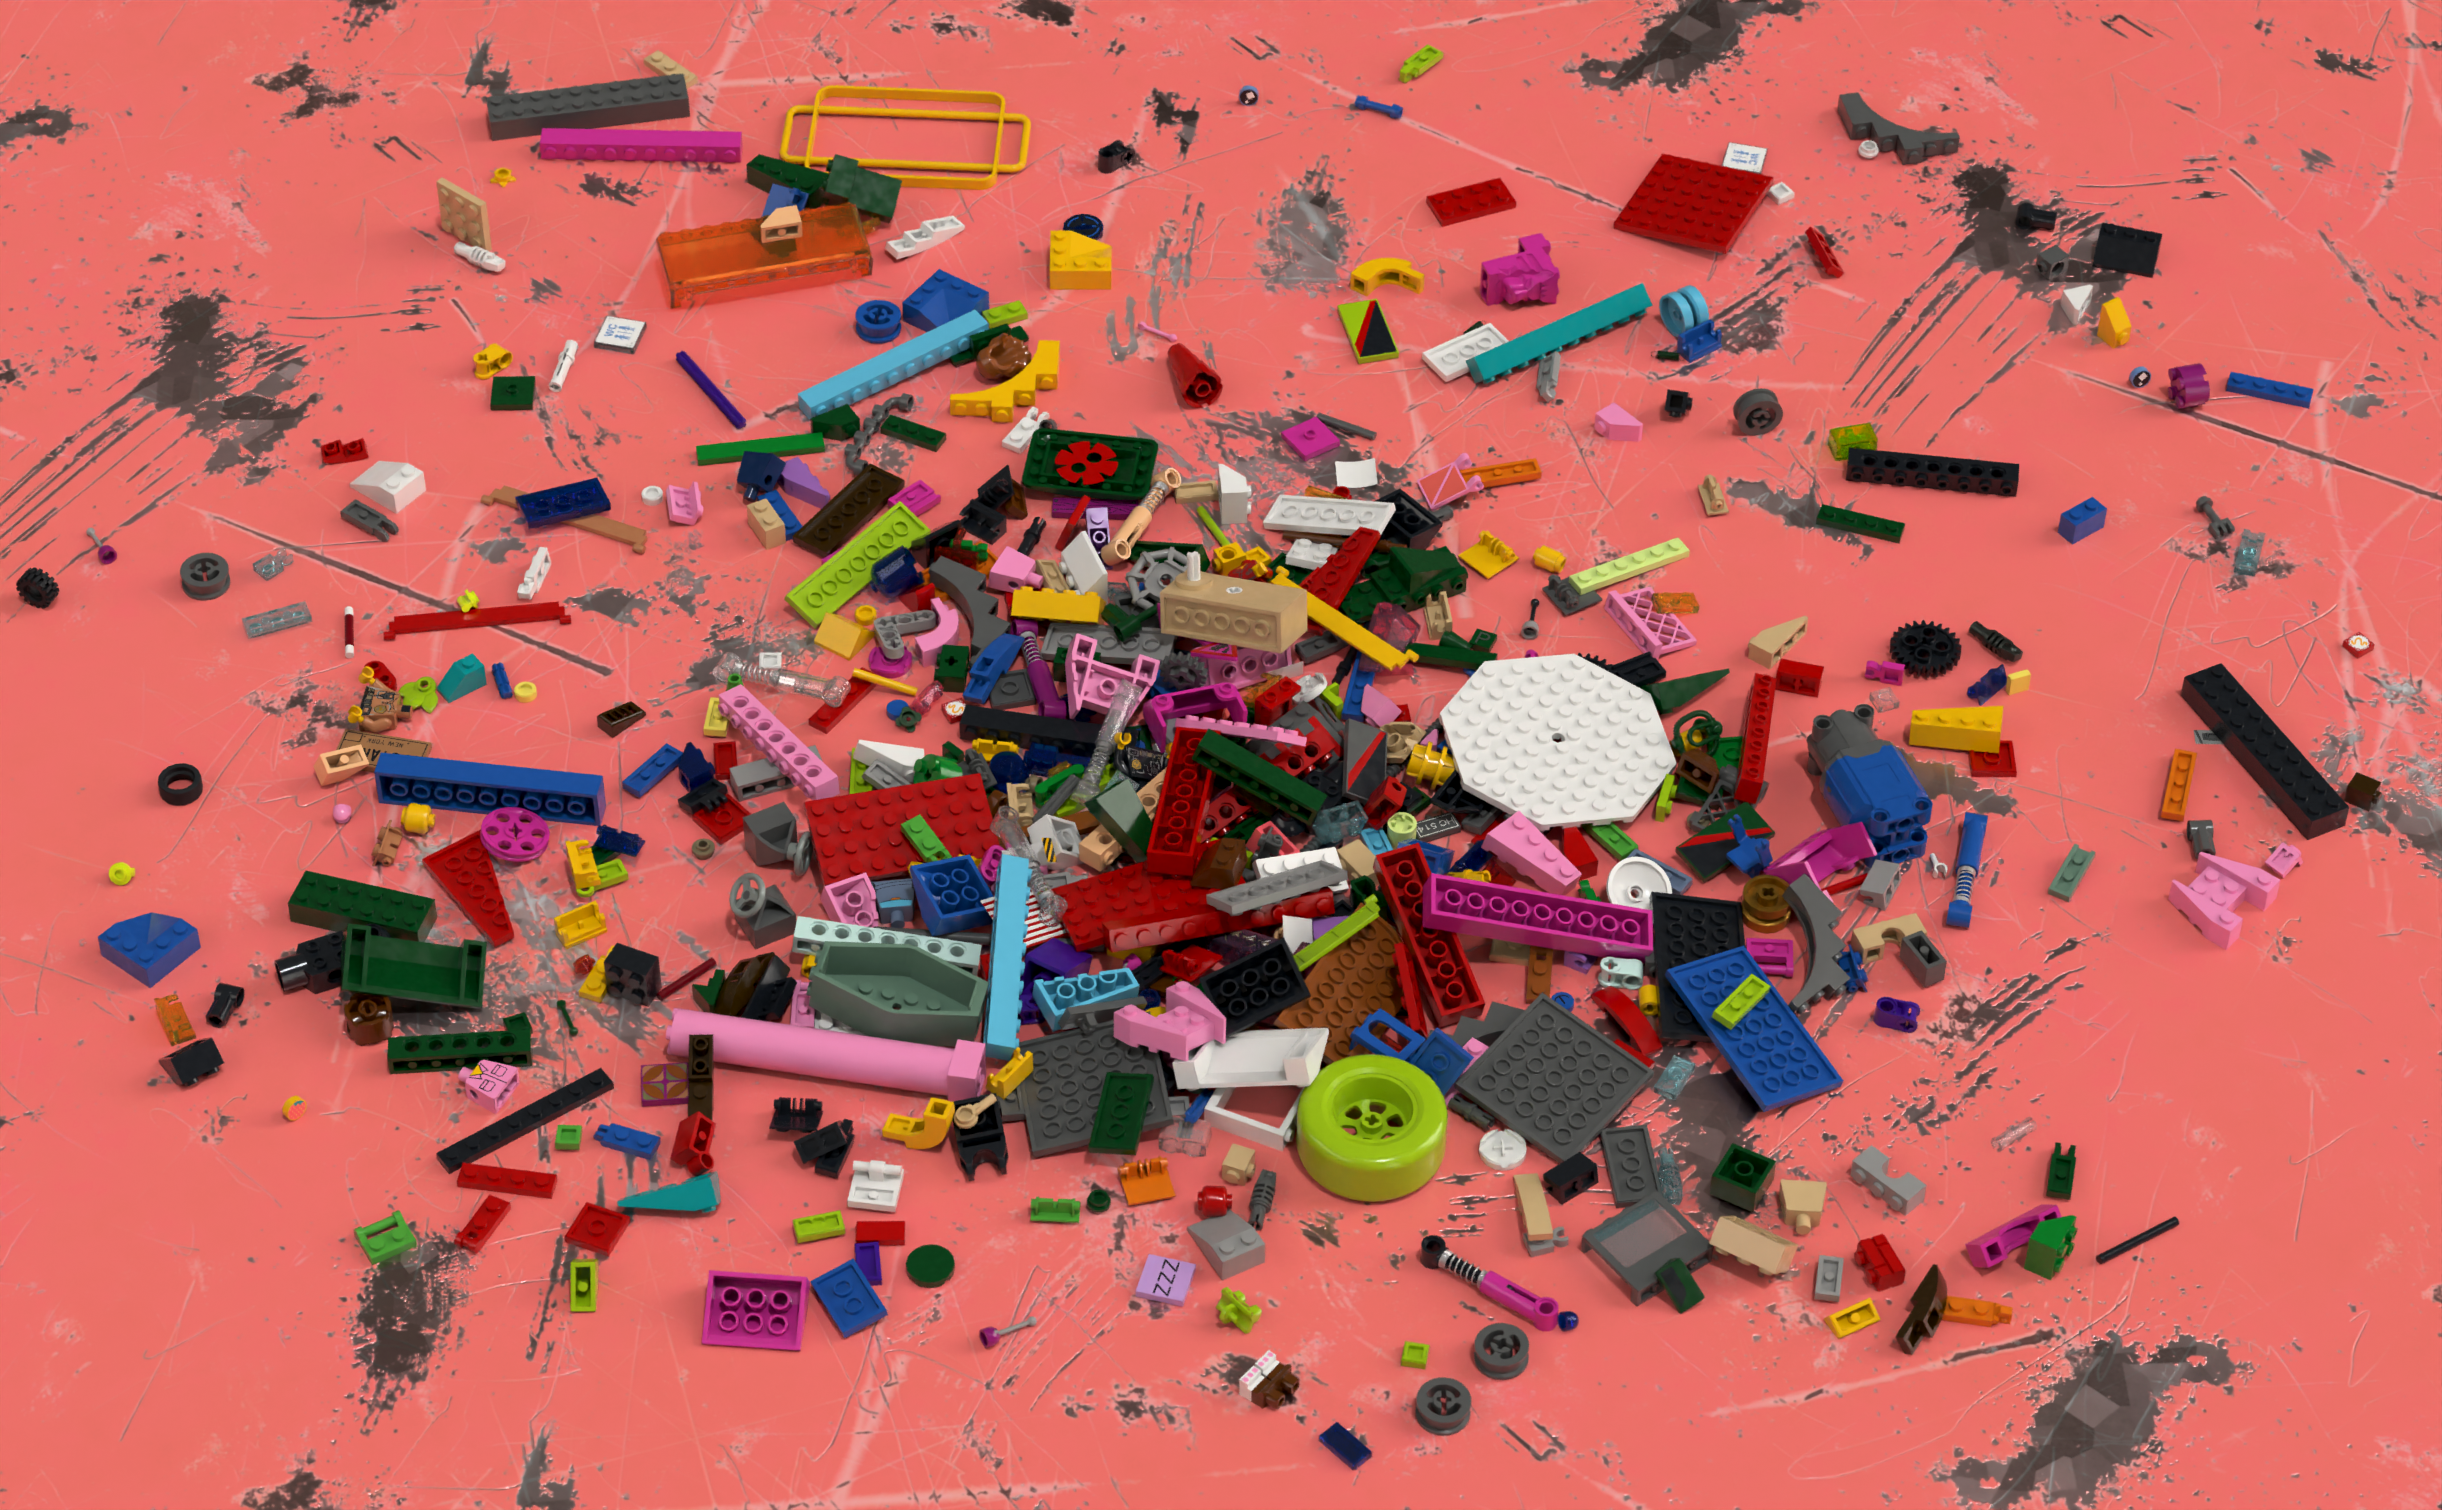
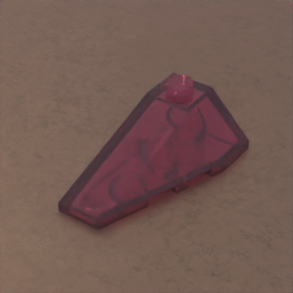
M1383 602L1377 603L1368 631L1403 653L1407 644H1413L1416 641L1421 625L1400 605ZM1362 653L1359 663L1360 671L1380 673L1385 669V667Z

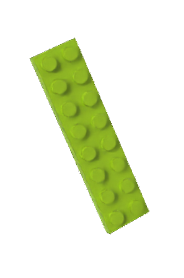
M899 501L789 592L784 600L816 629L821 625L826 612L834 614L906 554L911 549V541L930 532V529Z

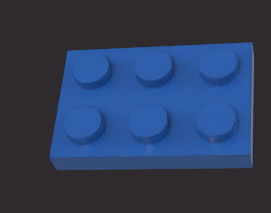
M1437 1027L1409 1063L1430 1076L1440 1088L1443 1096H1445L1474 1057Z
M854 1259L810 1281L812 1288L844 1338L888 1315L886 1308Z

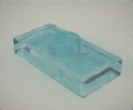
M1674 1055L1655 1084L1654 1092L1675 1101L1695 1070V1063Z

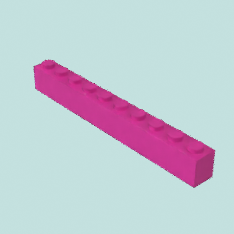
M542 128L540 138L541 159L741 163L743 149L742 132Z

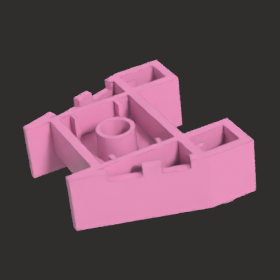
M1077 633L1069 644L1065 659L1070 719H1074L1081 707L1117 718V727L1123 728L1156 681L1160 660L1139 654L1132 663L1130 672L1093 660L1098 640Z
M2200 852L2195 871L2199 876L2188 887L2173 880L2168 900L2178 910H2183L2189 917V921L2202 930V935L2206 939L2227 950L2239 938L2243 918L2233 913L2234 910L2245 900L2265 911L2277 897L2280 879L2260 868Z
M1180 981L1166 988V1013L1154 1017L1132 1004L1115 1011L1114 1037L1129 1046L1138 1048L1139 1044L1149 1047L1150 1052L1157 1053L1159 1050L1169 1052L1172 1058L1188 1061V1051L1214 1039L1222 1044L1226 1043V1017L1200 989L1188 982Z

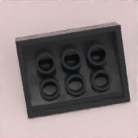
M1284 938L1199 979L1208 999L1226 1017V1038L1311 997L1300 968Z

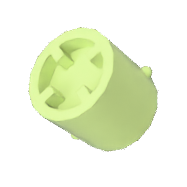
M1398 812L1388 820L1386 836L1393 850L1397 849L1398 842L1411 838L1416 839L1417 821L1415 817L1406 812Z

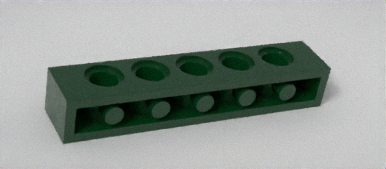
M531 1029L388 1037L387 1060L390 1074L458 1071L463 1067L474 1070L482 1060L514 1067L533 1066Z

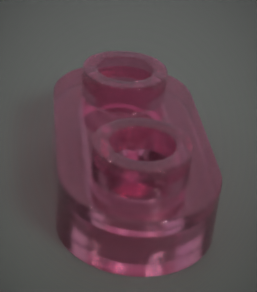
M938 680L932 682L910 704V709L924 715L930 710V704L943 695L942 690L944 687Z

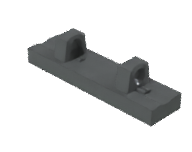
M1144 996L1067 1007L1058 1024L1062 1030L1080 1027L1085 1034L1093 1033L1099 1023L1114 1020L1115 1011L1131 1004L1143 1010L1147 1005V1001Z

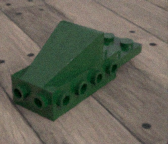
M1393 546L1390 547L1389 567L1370 573V580L1351 586L1338 610L1357 624H1362L1384 615L1392 619L1425 607L1426 598L1429 594H1431L1432 601H1437L1439 593L1446 591L1447 598L1466 592L1468 572L1457 561L1455 554L1451 553L1446 546L1432 551Z

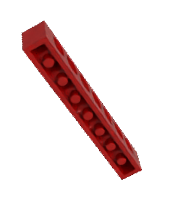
M1755 673L1748 693L1734 799L1756 804L1763 784L1777 678Z
M1318 726L1304 736L1307 738L1306 746L1292 745L1270 760L1269 763L1296 778L1303 774L1307 776L1316 769L1315 766L1318 763L1325 764L1333 757L1332 752L1336 746ZM1305 751H1310L1314 757L1307 756ZM1288 763H1293L1297 769L1290 768ZM1237 785L1209 804L1205 824L1209 825L1212 830L1207 831L1204 829L1201 844L1210 842L1212 837H1223L1231 830L1229 827L1233 824L1239 825L1248 818L1247 814L1251 811L1254 813L1258 812V810L1246 802V806H1241L1237 803V800L1241 799L1232 794ZM1219 812L1227 813L1229 818H1223Z

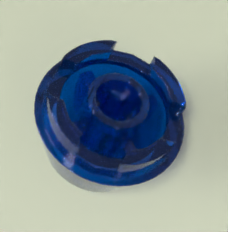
M1004 751L997 753L992 757L988 765L998 783L992 787L1006 795V783L1022 784L1029 778V771L1025 763L1014 752Z

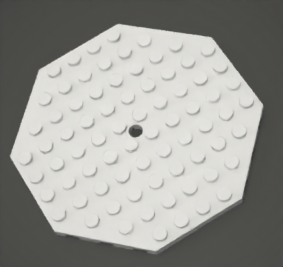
M1576 654L1484 661L1439 715V721L1443 725L1448 748L1451 749L1453 754L1452 759L1456 771L1459 772L1462 789L1510 815L1520 811L1540 831L1549 830L1550 827L1562 826V829L1580 827L1581 824L1587 823L1597 826L1611 824V821L1623 820V823L1633 822L1663 785L1666 774L1671 775L1677 764L1651 694ZM1560 738H1561V741H1562V742H1558V743H1557V742L1553 741V739H1560Z

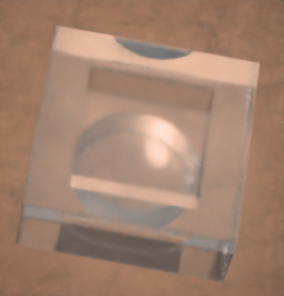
M1890 687L1870 692L1869 699L1878 713L1899 708L1900 701Z

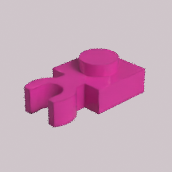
M1867 661L1865 677L1869 679L1878 677L1880 678V683L1902 686L1905 665L1883 661L1882 665H1879L1875 661Z

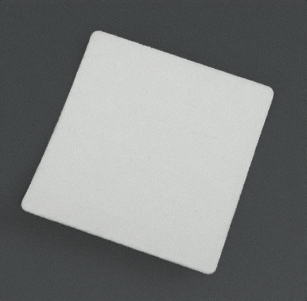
M1375 458L1355 462L1335 461L1337 487L1361 488L1378 483Z

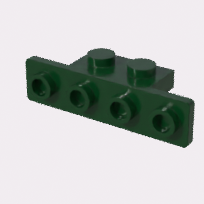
M1006 323L969 336L970 348L951 356L949 359L954 365L974 360L982 349L989 346L993 338L998 337L1002 333H1007L1008 336L1011 335L1024 342L1029 341V336L1021 326L1010 328Z

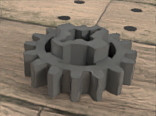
M1172 652L1170 657L1165 656L1164 661H1162L1159 675L1164 677L1163 682L1170 683V688L1175 686L1177 691L1181 689L1189 690L1203 687L1206 684L1208 668H1204V662H1198L1199 657H1191V653L1184 656L1182 652H1179L1178 655Z

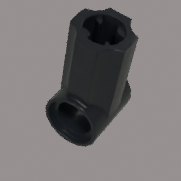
M2022 203L2018 207L2015 224L2023 230L2030 229L2032 226L2054 230L2057 212L2036 209L2030 203Z
M220 982L214 993V1002L206 1014V1021L216 1028L225 1026L234 1008H239L242 1005L244 988Z

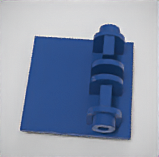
M772 184L760 222H764L776 208L797 205L801 218L809 194L801 192L797 188L791 189Z

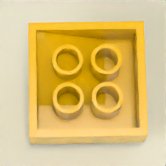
M1050 231V289L1111 290L1112 246L1073 231Z

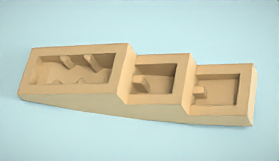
M1538 1174L1514 1175L1513 1179L1519 1211L1523 1218L1524 1228L1527 1230L1528 1241L1553 1239L1550 1215Z

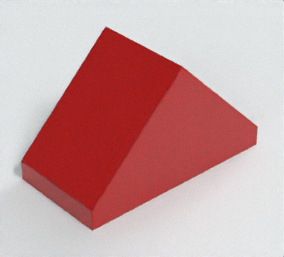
M933 583L922 585L898 597L912 612L931 610V599L935 598V586Z

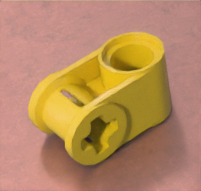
M496 343L476 353L473 356V361L476 364L475 376L483 380L491 378L494 374L511 364L513 359L512 353Z

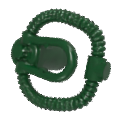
M1695 710L1684 715L1673 727L1674 738L1671 741L1673 748L1678 749L1680 756L1686 752L1682 736H1680V728L1688 720L1701 716L1704 718L1696 719L1693 726L1688 730L1687 740L1694 747H1702L1713 741L1714 745L1706 752V754L1712 757L1720 745V735L1723 731L1722 724L1704 710ZM1695 730H1699L1706 739L1696 743L1692 739V734Z

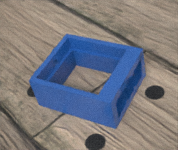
M1414 838L1398 842L1397 849L1419 843L1431 873L1444 875L1450 871L1455 851Z

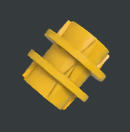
M1428 741L1427 746L1415 744L1406 773L1416 778L1415 784L1420 785L1422 778L1432 781L1430 789L1435 790L1436 785L1442 786L1454 772L1453 755L1447 753L1448 747L1443 746L1441 753L1431 750L1433 742Z

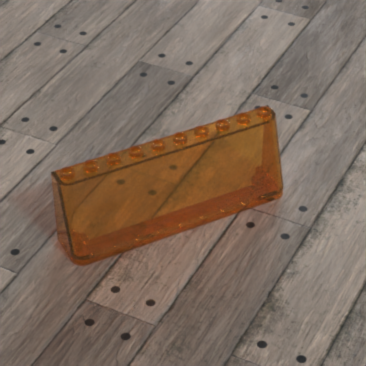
M844 202L841 205H825L817 209H803L799 211L803 237L762 243L760 225L770 215L756 219L747 218L732 223L724 222L714 226L705 225L696 229L687 228L672 233H661L656 238V248L670 308L681 307L680 302L685 298L687 301H690L691 295L851 269L852 273H856V270H859L862 277L872 275L873 257L856 205L851 202Z

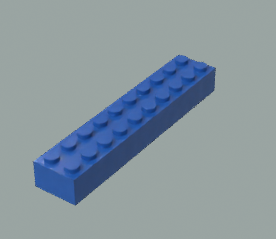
M380 753L374 771L379 803L408 806L410 803L428 805L431 809L489 814L494 810L505 807H517L529 810L545 821L601 826L606 809L602 775Z

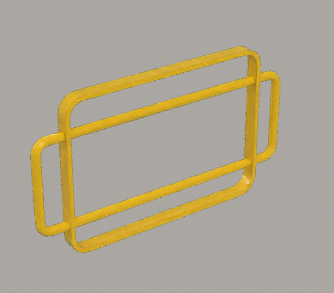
M830 85L818 90L814 105H795L788 109L784 123L780 157L783 161L789 163L805 164L807 168H810L811 164L827 165L828 160L833 159V157L812 156L819 113L999 121L994 164L851 158L858 160L857 166L992 172L991 175L985 178L882 174L902 180L901 187L986 190L995 185L998 172H1018L1025 167L1031 121L1023 114L1005 113V98L997 92ZM829 97L992 103L998 105L1001 109L1000 113L820 105L824 99ZM797 113H813L806 156L788 155L793 117ZM1004 121L1023 123L1019 162L1017 164H999Z

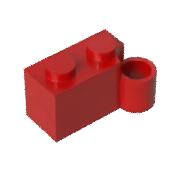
M699 1111L680 1121L670 1159L680 1166L687 1163V1168L693 1176H699L712 1169L714 1160L709 1154L716 1123Z

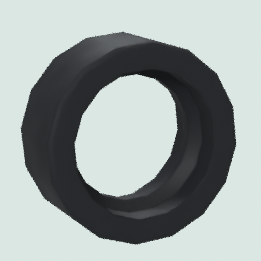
M180 763L168 766L158 777L160 795L168 804L176 806L187 805L197 800L202 794L201 774L193 765ZM181 779L193 782L184 789L175 790L168 787L172 782Z

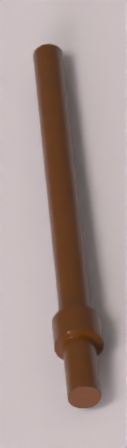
M1294 531L1283 532V539H1308L1313 543H1327L1342 546V543L1348 539ZM1381 540L1377 542L1373 550L1389 554L1390 547L1407 548V545Z

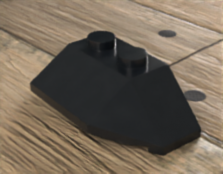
M1456 769L1430 799L1431 804L1457 814H1480L1488 804V802L1462 789L1461 778Z

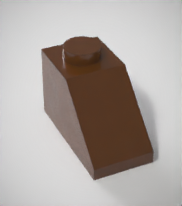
M1699 749L1682 753L1676 769L1677 774L1709 794L1713 793L1720 775L1716 760Z

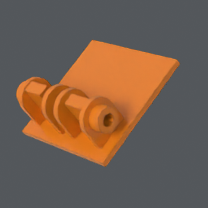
M1158 1156V1158L1150 1159V1162L1146 1158L1144 1163H1141V1160H1137V1163L1125 1162L1117 1168L1129 1206L1176 1197L1167 1170L1168 1161L1166 1157Z

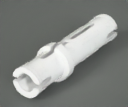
M567 340L563 352L558 356L559 362L549 383V389L553 392H560L562 390L569 368L574 364V356L578 349V343L574 340Z

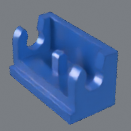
M1710 319L1679 334L1677 353H1681L1679 355L1689 363H1692L1722 348L1721 330L1718 329L1714 332V322Z

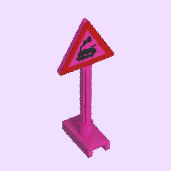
M1158 603L1157 610L1159 625L1161 628L1160 603ZM1178 636L1177 642L1185 640V637ZM1191 638L1203 645V647L1190 651L1191 656L1238 661L1237 645Z

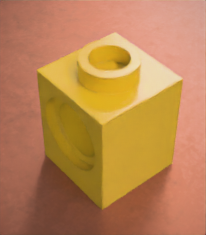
M1237 542L1213 550L1212 567L1220 575L1228 576L1231 570L1241 566V563L1246 560V554Z

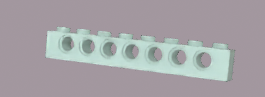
M798 916L792 952L816 956L817 950H822L825 941L909 944L917 946L977 976L982 945Z

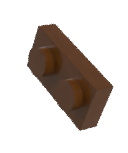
M1012 479L1014 495L1005 502L1006 510L1010 515H1015L1023 520L1028 516L1024 487Z

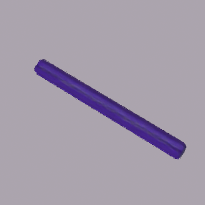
M685 351L677 353V362L737 429L745 427L746 419Z

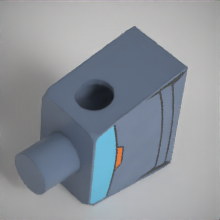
M912 878L871 882L876 893V911L881 923H891L893 928H904L905 922H910L914 919L916 892Z

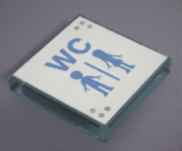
M1729 142L1722 166L1762 174L1768 149Z
M606 316L594 341V348L634 354L647 328L646 322Z

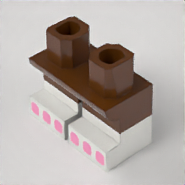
M1270 1350L1239 1379V1395L1263 1409L1267 1405L1279 1409L1285 1401V1394L1281 1392L1282 1389L1292 1394L1299 1388V1379L1291 1373V1365H1283L1277 1361L1276 1355Z

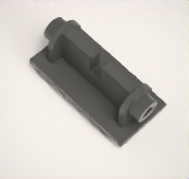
M1273 827L1270 828L1267 834L1263 833L1257 844L1260 846V850L1255 851L1251 859L1252 863L1257 859L1278 856L1283 840L1280 835L1271 834Z

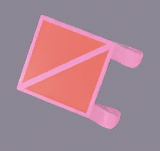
M1467 453L1461 454L1454 462L1416 480L1432 511L1469 492L1480 491L1484 488L1478 475L1473 476L1465 483L1459 469H1468L1472 466Z

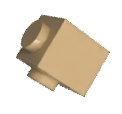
M1233 1143L1222 1163V1179L1233 1184L1245 1186L1248 1178H1252L1256 1170L1255 1150Z

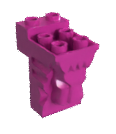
M1542 233L1519 238L1517 254L1481 263L1480 295L1487 306L1497 305L1503 300L1513 304L1522 299L1525 302L1527 300L1540 299L1543 302L1556 304L1557 295L1559 294L1558 279H1560V272L1551 261L1549 256L1551 245Z

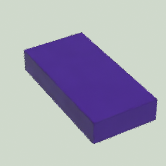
M879 1242L854 1244L856 1263L870 1285H882Z

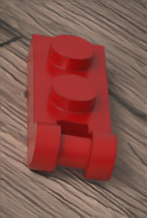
M489 1194L462 1232L457 1233L454 1245L461 1248L464 1246L468 1247L469 1251L477 1254L511 1210L510 1202Z

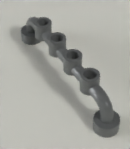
M904 393L901 397H892L886 400L883 405H874L872 410L874 418H865L863 422V429L865 431H856L854 435V442L856 444H847L845 448V456H847L845 460L846 466L853 470L855 476L860 474L869 465L868 461L858 458L861 456L864 445L870 443L871 435L879 430L880 422L888 417L889 409L892 406L899 405L900 410L911 411L914 404L913 395Z

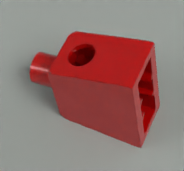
M1388 776L1372 792L1359 818L1378 831L1402 807L1407 791L1406 787L1399 783L1398 779ZM1382 805V810L1376 809L1377 806L1380 807Z

